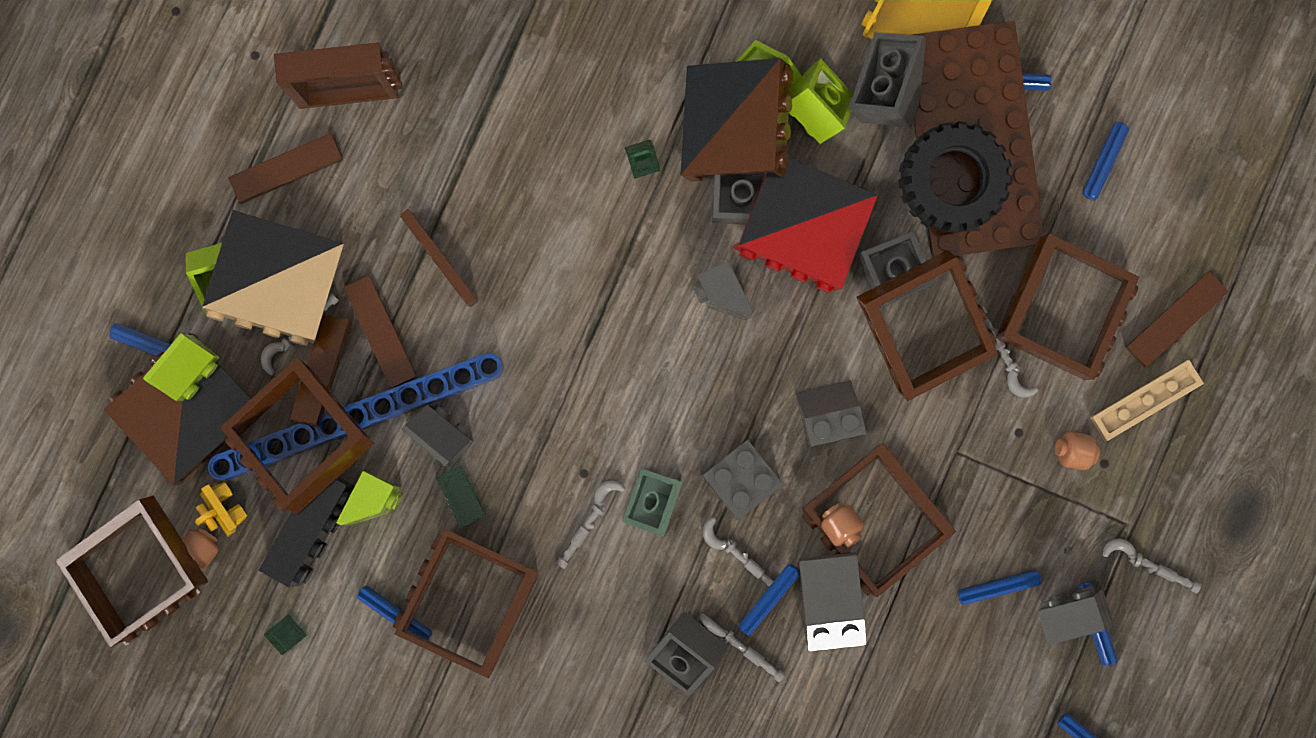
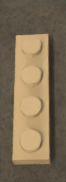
M1186 360L1090 418L1106 442L1204 383L1190 360Z

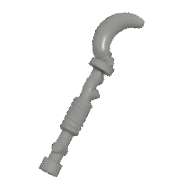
M332 293L328 295L323 313L332 304L335 305L339 301ZM291 337L287 340L283 338L281 342L270 343L263 349L260 361L262 368L268 374L273 375L275 373L271 362L277 352L293 350L294 346L292 345L293 342L290 341Z
M983 306L982 308H983V310H984V312H985V314H986V313H987V310H986V308ZM986 315L987 320L984 321L986 328L990 329L996 337L998 330L993 327ZM996 338L997 344L994 347L996 350H999L1002 359L1008 366L1006 368V371L1009 372L1007 384L1010 391L1022 398L1035 395L1039 389L1037 387L1027 388L1019 383L1017 375H1019L1020 364L1018 362L1014 363L1008 355L1010 354V349L1005 348V342Z
M609 480L597 487L594 493L595 505L591 507L593 512L588 516L585 524L580 526L570 541L571 545L565 551L563 557H559L557 560V565L566 569L569 564L568 560L590 533L589 529L595 528L594 520L598 518V515H604L605 496L610 491H625L626 488L622 483Z
M714 517L708 519L703 527V537L707 545L713 549L724 550L727 554L731 552L739 561L744 563V567L757 579H762L767 586H771L774 580L765 574V570L752 558L748 559V553L742 554L735 547L737 545L735 541L718 539L713 530L716 519Z
M1116 538L1110 540L1103 549L1104 557H1108L1115 550L1124 551L1127 553L1128 558H1130L1129 561L1133 566L1138 567L1142 565L1148 567L1149 573L1155 572L1156 575L1166 580L1176 581L1182 586L1188 587L1190 591L1196 594L1201 588V583L1195 580L1192 582L1188 578L1179 576L1177 572L1161 564L1156 565L1142 558L1143 555L1136 553L1133 545L1125 539Z
M700 614L701 623L710 632L723 638L725 644L729 642L732 646H735L743 652V656L748 660L752 661L756 666L763 667L769 674H772L776 681L780 682L783 679L785 673L782 670H777L772 664L764 660L765 657L753 650V648L747 647L732 636L734 634L733 631L730 630L728 632L706 614Z

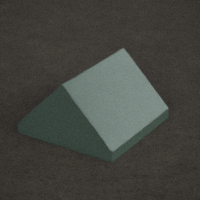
M641 469L622 522L664 537L683 482Z

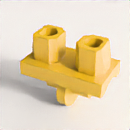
M223 482L213 487H210L208 484L201 488L200 496L210 511L206 509L203 503L198 505L196 509L201 516L195 520L196 525L199 527L206 523L210 531L218 528L213 519L216 518L227 537L233 534L237 526L246 519L247 515L239 504L228 511L221 504L233 495L227 484Z

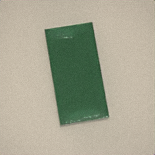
M462 465L436 477L460 529L486 517Z

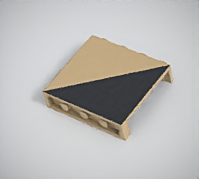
M232 210L202 310L207 312V317L214 320L223 321L225 317L235 320V325L241 328L251 330L252 326L262 328L264 334L279 338L280 334L290 336V341L299 345L307 346L308 342L314 344L344 243Z

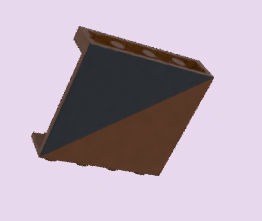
M189 333V334H188V335H193L195 338L198 337L196 334H193V333ZM161 352L160 354H158V355L150 362V364L152 365V367H153V365L159 360V358L164 354V352ZM217 361L215 363L218 366L208 378L203 376L197 384L199 387L198 391L190 400L176 401L143 379L150 370L148 369L145 373L140 371L129 381L131 386L123 393L119 390L108 399L109 405L104 409L173 486L181 484L226 443L224 438L227 436L220 427L251 399Z

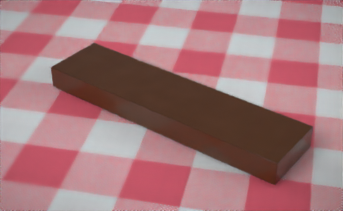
M329 133L228 177L238 202L243 204L340 162L343 158L333 135Z
M407 209L401 213V219L466 305L471 307L477 303L476 297L410 210Z
M1210 271L1206 272L1126 346L1127 350L1144 368L1148 367L1229 291Z
M368 275L345 286L346 294L390 388H395L416 378L417 375L371 276Z
M323 315L307 365L331 391L352 323L349 319ZM302 381L290 420L293 423L319 427L325 408Z

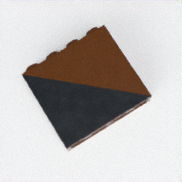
M781 58L687 66L681 176L692 182L702 181L703 175L774 172L780 177H785L786 168L789 165L787 140L790 139L791 135L788 123L789 112L792 110L790 84L793 83L794 79L793 70L788 63Z

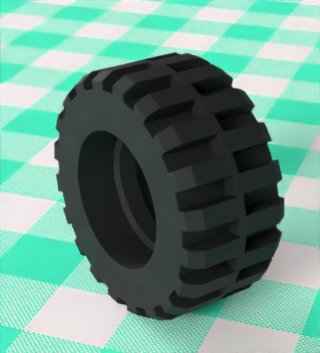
M962 121L953 124L947 122L926 131L907 149L904 154V161L900 164L899 172H901V178L898 180L899 188H902L903 191L901 196L903 203L908 204L911 209L909 212L913 217H918L921 220V224L926 227L936 228L935 231L943 233H960L984 225L1002 209L1001 205L1008 200L1010 195L1008 187L1012 185L1013 176L1009 175V168L1012 167L1010 159L1006 160L1004 152L1007 150L1004 145H998L995 142L996 136L993 133H985L982 131L983 127L977 124L970 126L967 125V122ZM950 151L962 152L969 156L978 167L980 187L976 195L966 203L957 205L945 203L936 196L931 188L929 181L930 167L935 159L943 153Z

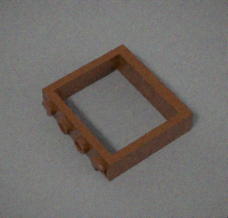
M379 42L274 54L276 83L299 109L399 98L398 89L403 88L397 66H394L392 58H389L388 51H384Z
M1050 233L1040 236L995 338L1083 380H1095L1104 369L1105 362H1103L1106 353L1115 344L1116 337L1114 334L1117 327L1121 326L1126 319L1127 311L1125 309L1128 302L1137 294L1138 286L1136 284L1139 276ZM1054 249L1122 282L1086 366L1017 334Z
M948 250L856 297L898 393L906 401L998 355L994 347L997 344L993 332L986 328L984 323L987 320L983 308L976 304L974 296L977 295L971 281H967L964 272L967 270L960 256L956 257ZM950 270L980 345L910 380L878 307Z
M298 357L220 427L227 436L224 438L225 442L234 451L238 450L242 454L241 462L250 471L255 470L259 475L256 478L257 482L266 491L271 490L275 495L272 499L273 502L282 511L287 509L296 515L375 444L314 371ZM302 380L350 438L288 494L243 439L241 434Z
M883 443L875 447L802 508L806 513L802 518L812 530L816 527L824 535L820 540L830 551L835 549L839 554L850 553L844 545L835 546L821 527L823 519L815 509L877 458L936 529L937 533L877 583L871 579L858 563L861 590L867 596L872 593L874 597H879L956 532Z
M154 495L137 500L56 560L110 647L122 642L126 646L138 638L137 632L142 629L145 632L160 623L157 619L163 614L167 617L181 608L178 603L184 599L188 602L200 595L202 592L199 588L209 582L196 561L190 556L186 545ZM144 517L187 585L126 628L83 560Z
M445 529L442 535L437 534L430 549L435 551L430 561L425 559L420 567L418 575L422 576L417 587L411 586L405 601L409 602L405 613L400 611L393 624V627L396 628L394 634L489 679L539 573ZM450 543L524 577L482 666L408 631Z

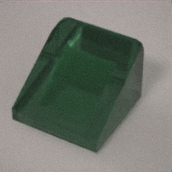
M651 140L624 148L634 179L661 171Z
M288 614L270 628L264 636L283 656L301 642L307 634Z

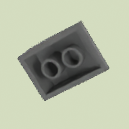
M874 33L848 107L862 123L911 128L920 103L926 38L924 36Z
M856 552L799 559L804 633L808 650L815 651L866 645L865 620Z

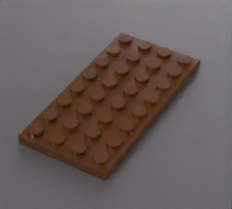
M1015 21L912 34L926 38L920 103L914 118L916 139L931 128L947 122L953 124L962 121L967 122V125L970 126L977 124L983 127L982 131L985 133H993L996 136L995 142L998 145H1004L1007 150L1004 152L1006 160L1010 159L1012 167L1009 168V175L1013 176L1012 185L1008 187L1010 195L1008 200L1001 205L1002 209L1000 212L993 216L990 221L960 233H943L935 231L936 228L928 227L932 258L946 250L955 256L1037 245L1040 236H1043L1044 232ZM950 151L941 154L932 163L929 171V181L933 192L945 203L957 205L968 202L976 195L980 187V173L975 162L969 156L959 151Z

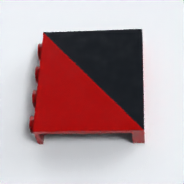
M789 157V165L786 168L785 177H780L774 172H766L740 241L734 244L733 249L740 251L739 256L747 260L754 261L757 258L764 261V266L771 270L780 272L783 269L791 273L790 277L797 281H812L817 284L816 288L821 291L831 293L832 290H840L844 285L878 195Z

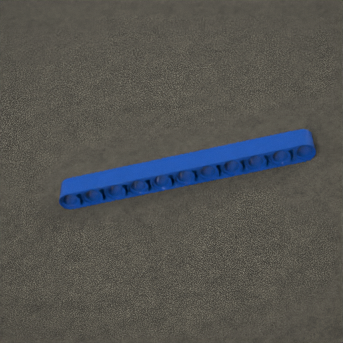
M482 354L352 403L344 408L350 415L355 410H362L364 419L359 426L364 430L426 405L494 381L503 374L504 366L501 359L495 354ZM487 360H495L497 362V370L493 374H485L483 371V364ZM464 369L469 370L471 374L469 382L459 384L456 378L458 372ZM440 379L444 383L443 391L436 395L432 394L430 391L431 383ZM413 389L417 392V400L415 403L408 405L404 401V394L406 391ZM387 399L390 402L391 408L388 413L381 415L378 412L377 406L380 401ZM329 413L323 414L319 427L297 424L247 444L256 452L264 465L269 466L348 435L338 423L335 433L328 435L324 428L325 424L334 418ZM307 429L310 433V440L305 445H302L298 441V435L302 430ZM280 439L283 442L284 448L280 454L275 455L272 451V444ZM233 449L215 455L208 464L211 476L220 480H231L253 471H250L241 462L242 454L238 450L234 451ZM226 459L230 464V469L227 474L222 475L219 471V464Z

